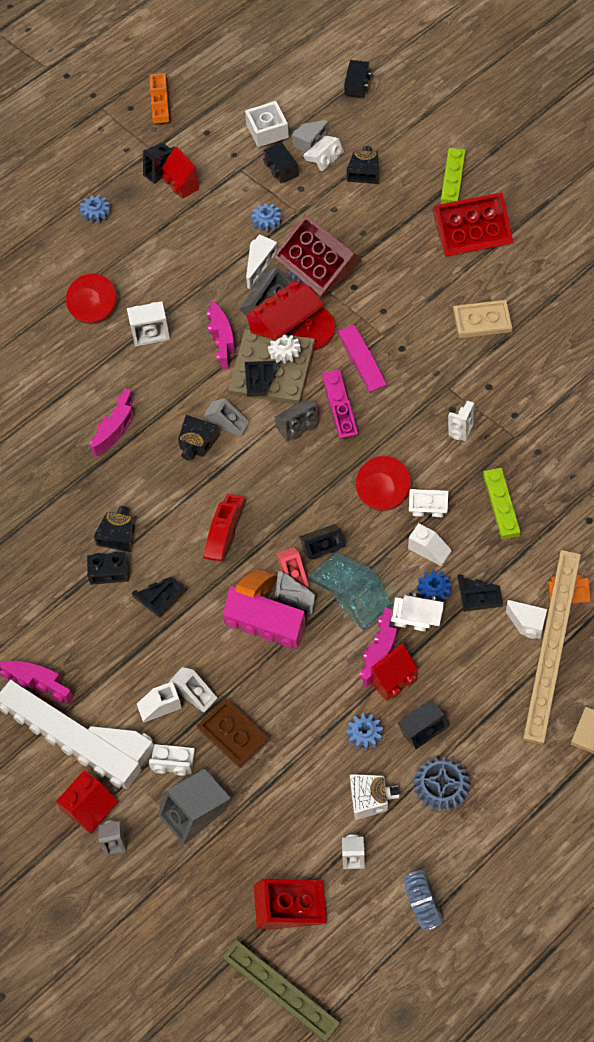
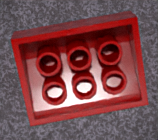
M503 192L435 205L432 210L445 257L513 244Z

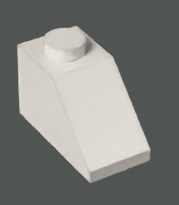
M419 523L409 537V550L441 567L452 552L436 532Z
M508 600L506 613L520 634L531 639H541L547 609Z
M182 667L169 681H173L175 689L182 697L202 712H205L217 699L214 693L192 669Z
M348 835L346 838H342L343 869H365L363 837Z

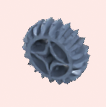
M435 756L434 763L427 760L426 766L420 765V771H416V779L413 781V784L416 786L414 787V792L418 793V801L423 800L422 805L424 807L430 804L431 811L437 807L439 813L442 812V808H445L446 812H450V806L455 810L458 809V803L463 805L464 798H468L469 795L467 791L470 790V784H468L470 778L465 776L466 769H460V762L454 765L453 758L446 762L445 756L442 757V761H438V758ZM439 772L437 776L428 779L431 774ZM446 772L453 775L457 781H455V779L449 778ZM441 778H443L444 783L442 792L440 791L441 786L439 784L441 783ZM426 788L436 792L437 797L430 794ZM456 791L452 796L444 798L446 793Z
M422 870L413 871L404 876L407 896L420 927L426 931L440 926L443 921L441 911L425 872Z

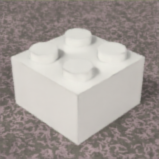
M276 101L245 110L246 125L257 147L289 138L288 123Z
M162 301L127 308L135 347L170 340Z

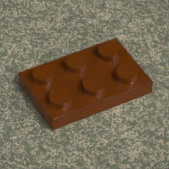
M227 698L197 724V729L239 768L269 741V737Z

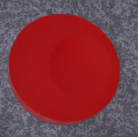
M89 273L78 277L71 283L66 293V306L76 320L85 324H96L104 321L113 313L117 304V293L113 284L100 274Z
M321 308L285 335L315 339L313 351L319 350L328 345L333 339L335 322L332 315L324 308Z
M390 456L372 458L358 471L356 477L357 494L362 502L371 509L377 511L395 509L406 500L410 493V474L405 465L396 458Z

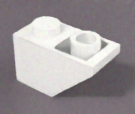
M173 681L153 688L137 703L143 723L182 709Z

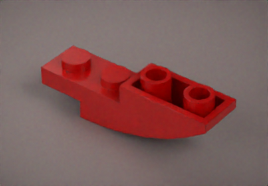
M226 494L224 501L219 502L208 533L203 554L204 559L222 562L234 536V526L246 502L245 496Z

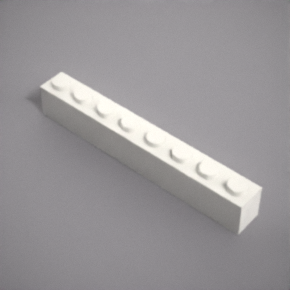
M12 680L0 692L1 712L6 715L10 713L21 725L27 724L30 726L29 729L36 735H44L46 741L54 746L55 744L62 747L61 750L68 756L73 754L82 765L86 767L89 765L94 768L93 771L100 777L105 775L117 788L123 787L127 790L142 771L139 762Z

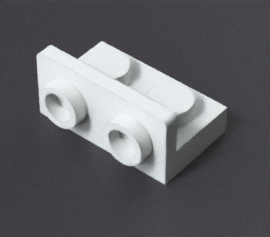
M324 136L303 156L305 161L317 163L319 170L323 171L343 154L344 150L339 138Z
M467 401L465 406L460 408L459 414L450 412L448 415L449 436L456 440L467 441L474 426V403Z
M154 744L152 759H149L150 768L159 774H164L165 772H174V774L179 776L192 774L195 748Z

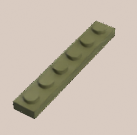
M237 940L222 957L224 961L324 1042H327L340 1026L336 1019Z

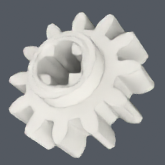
M283 335L276 342L270 341L271 346H268L271 359H276V363L280 362V360L284 364L288 360L293 362V357H299L298 352H301L299 340L293 339L292 335L289 338Z

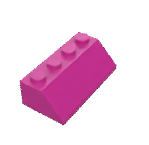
M230 586L223 611L224 624L232 629L244 630L249 635L256 634L269 642L276 641L286 648H298L306 630L304 611L256 595L252 598L235 592L236 588Z

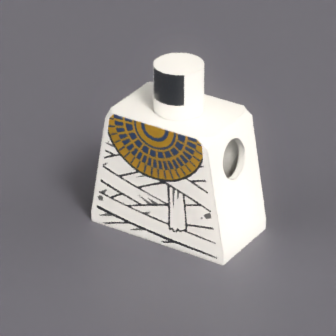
M350 775L355 820L388 811L387 800L399 799L398 786L385 787L383 776Z

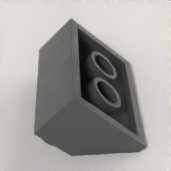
M278 267L264 271L239 309L246 315L254 307L265 302L267 298L275 295L277 291L288 286L291 281Z

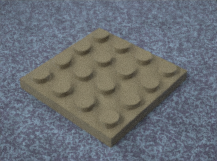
M244 330L228 389L229 394L247 397L244 363L251 361H276V359H271L268 346H271L270 341L276 342L275 339L252 334L250 330ZM293 336V339L299 340L301 352H298L299 357H293V362L288 360L285 364L280 360L279 369L266 396L252 398L298 404L301 401L315 339Z

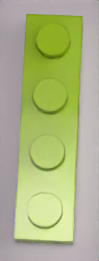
M448 149L441 204L459 200L465 149Z
M502 468L483 471L485 485L501 540L520 536V529Z

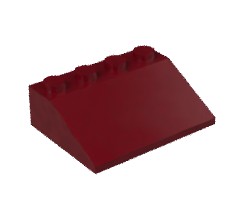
M306 214L273 255L274 258L320 296H324L349 276L361 262V259Z

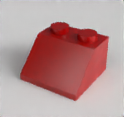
M175 147L162 167V178L166 184L171 186L176 195L178 194L184 199L199 190L196 166L178 147Z
M400 644L371 667V685L386 701L396 698L403 688L407 685H413L417 680L418 668L403 644Z
M85 770L56 800L59 809L90 834L119 803L97 779Z

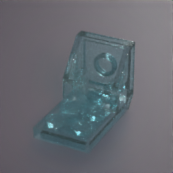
M337 552L308 575L312 583L332 592L341 608L363 630L378 619L379 615L384 613V608L389 609L392 607L377 575L370 568Z

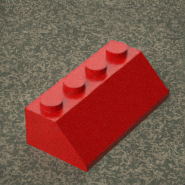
M298 281L290 282L288 286L277 291L275 295L267 298L265 302L254 307L252 311L246 314L252 334L278 340L324 307V303L307 284Z

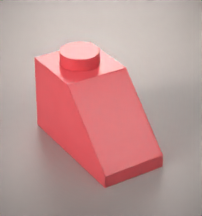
M293 547L276 553L280 569L310 589L299 552Z

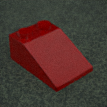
M262 879L254 885L257 929H283L327 924L323 880Z

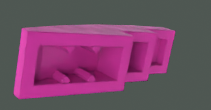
M351 325L337 331L351 364H354L368 392L371 393L385 387V380L356 327Z

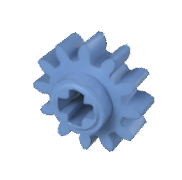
M91 195L89 200L84 198L85 203H80V213L84 220L90 219L91 223L94 220H97L99 223L101 218L106 220L105 214H110V204L106 201V198L100 199V195H97L96 198Z
M264 203L263 207L257 205L258 210L253 209V215H251L254 227L259 226V231L263 228L267 232L269 228L275 230V224L280 225V220L282 219L279 207L274 209V204H271L269 207L267 203Z
M364 713L361 714V719L354 716V723L348 722L349 730L346 731L347 737H350L349 743L354 744L356 742V749L363 745L365 751L368 750V745L376 748V741L380 742L382 740L380 734L383 733V728L379 727L380 720L373 722L372 714L368 719L365 718ZM367 730V733L362 734V731Z

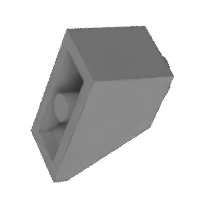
M323 120L302 124L292 134L293 146L307 152L328 134V121Z
M225 398L212 401L203 415L211 423L218 425L219 429L237 436H242L249 424V421Z
M111 820L105 822L104 825H99V843L105 856L126 852L123 828L120 821Z

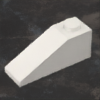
M260 234L250 244L246 275L248 289H251L273 261V255L278 250L277 242Z
M92 726L88 729L139 762L140 767H142L153 752V740L144 733L141 735L136 731Z

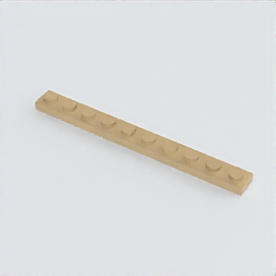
M563 550L560 552L523 741L544 744L581 554Z

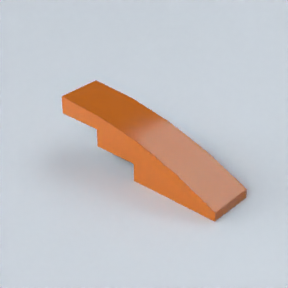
M166 73L150 74L153 124L169 122Z
M264 569L253 570L240 580L236 585L235 592L252 598L256 595L266 594L277 581L278 574Z

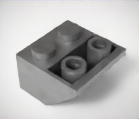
M305 399L274 417L275 427L287 442L297 439L301 434L314 429L318 425L317 404L315 401Z

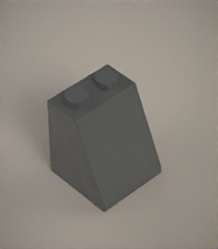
M203 769L166 790L157 815L184 845L224 813L231 798L215 781V778Z

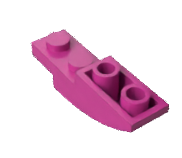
M210 301L211 309H207L208 319H211V323H208V332L212 334L213 341L216 340V348L220 350L216 352L217 362L221 363V369H229L228 354H235L232 330L221 308L214 301Z
M340 369L322 373L327 401L339 439L358 435Z
M124 388L122 395L118 396L117 406L112 410L110 417L104 416L102 422L98 424L96 436L90 442L93 456L98 457L112 447L129 427L134 418L131 407L134 400L131 390Z
M384 608L383 615H379L378 627H381L380 633H376L375 643H370L369 649L364 651L363 661H366L365 668L361 667L360 679L363 680V687L365 688L371 685V667L393 651L395 647L397 628L391 627L392 609Z
M0 661V676L5 680L11 679L19 686L31 692L35 687L43 693L48 692L60 703L64 701L70 704L73 700L71 691L61 685V678L56 672L27 662Z

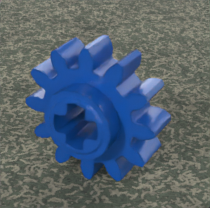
M432 570L431 575L424 572V579H418L417 591L420 592L421 598L426 597V599H429V596L440 597L441 602H445V597H450L452 584L448 583L449 576L443 578L442 571L436 575L435 571Z

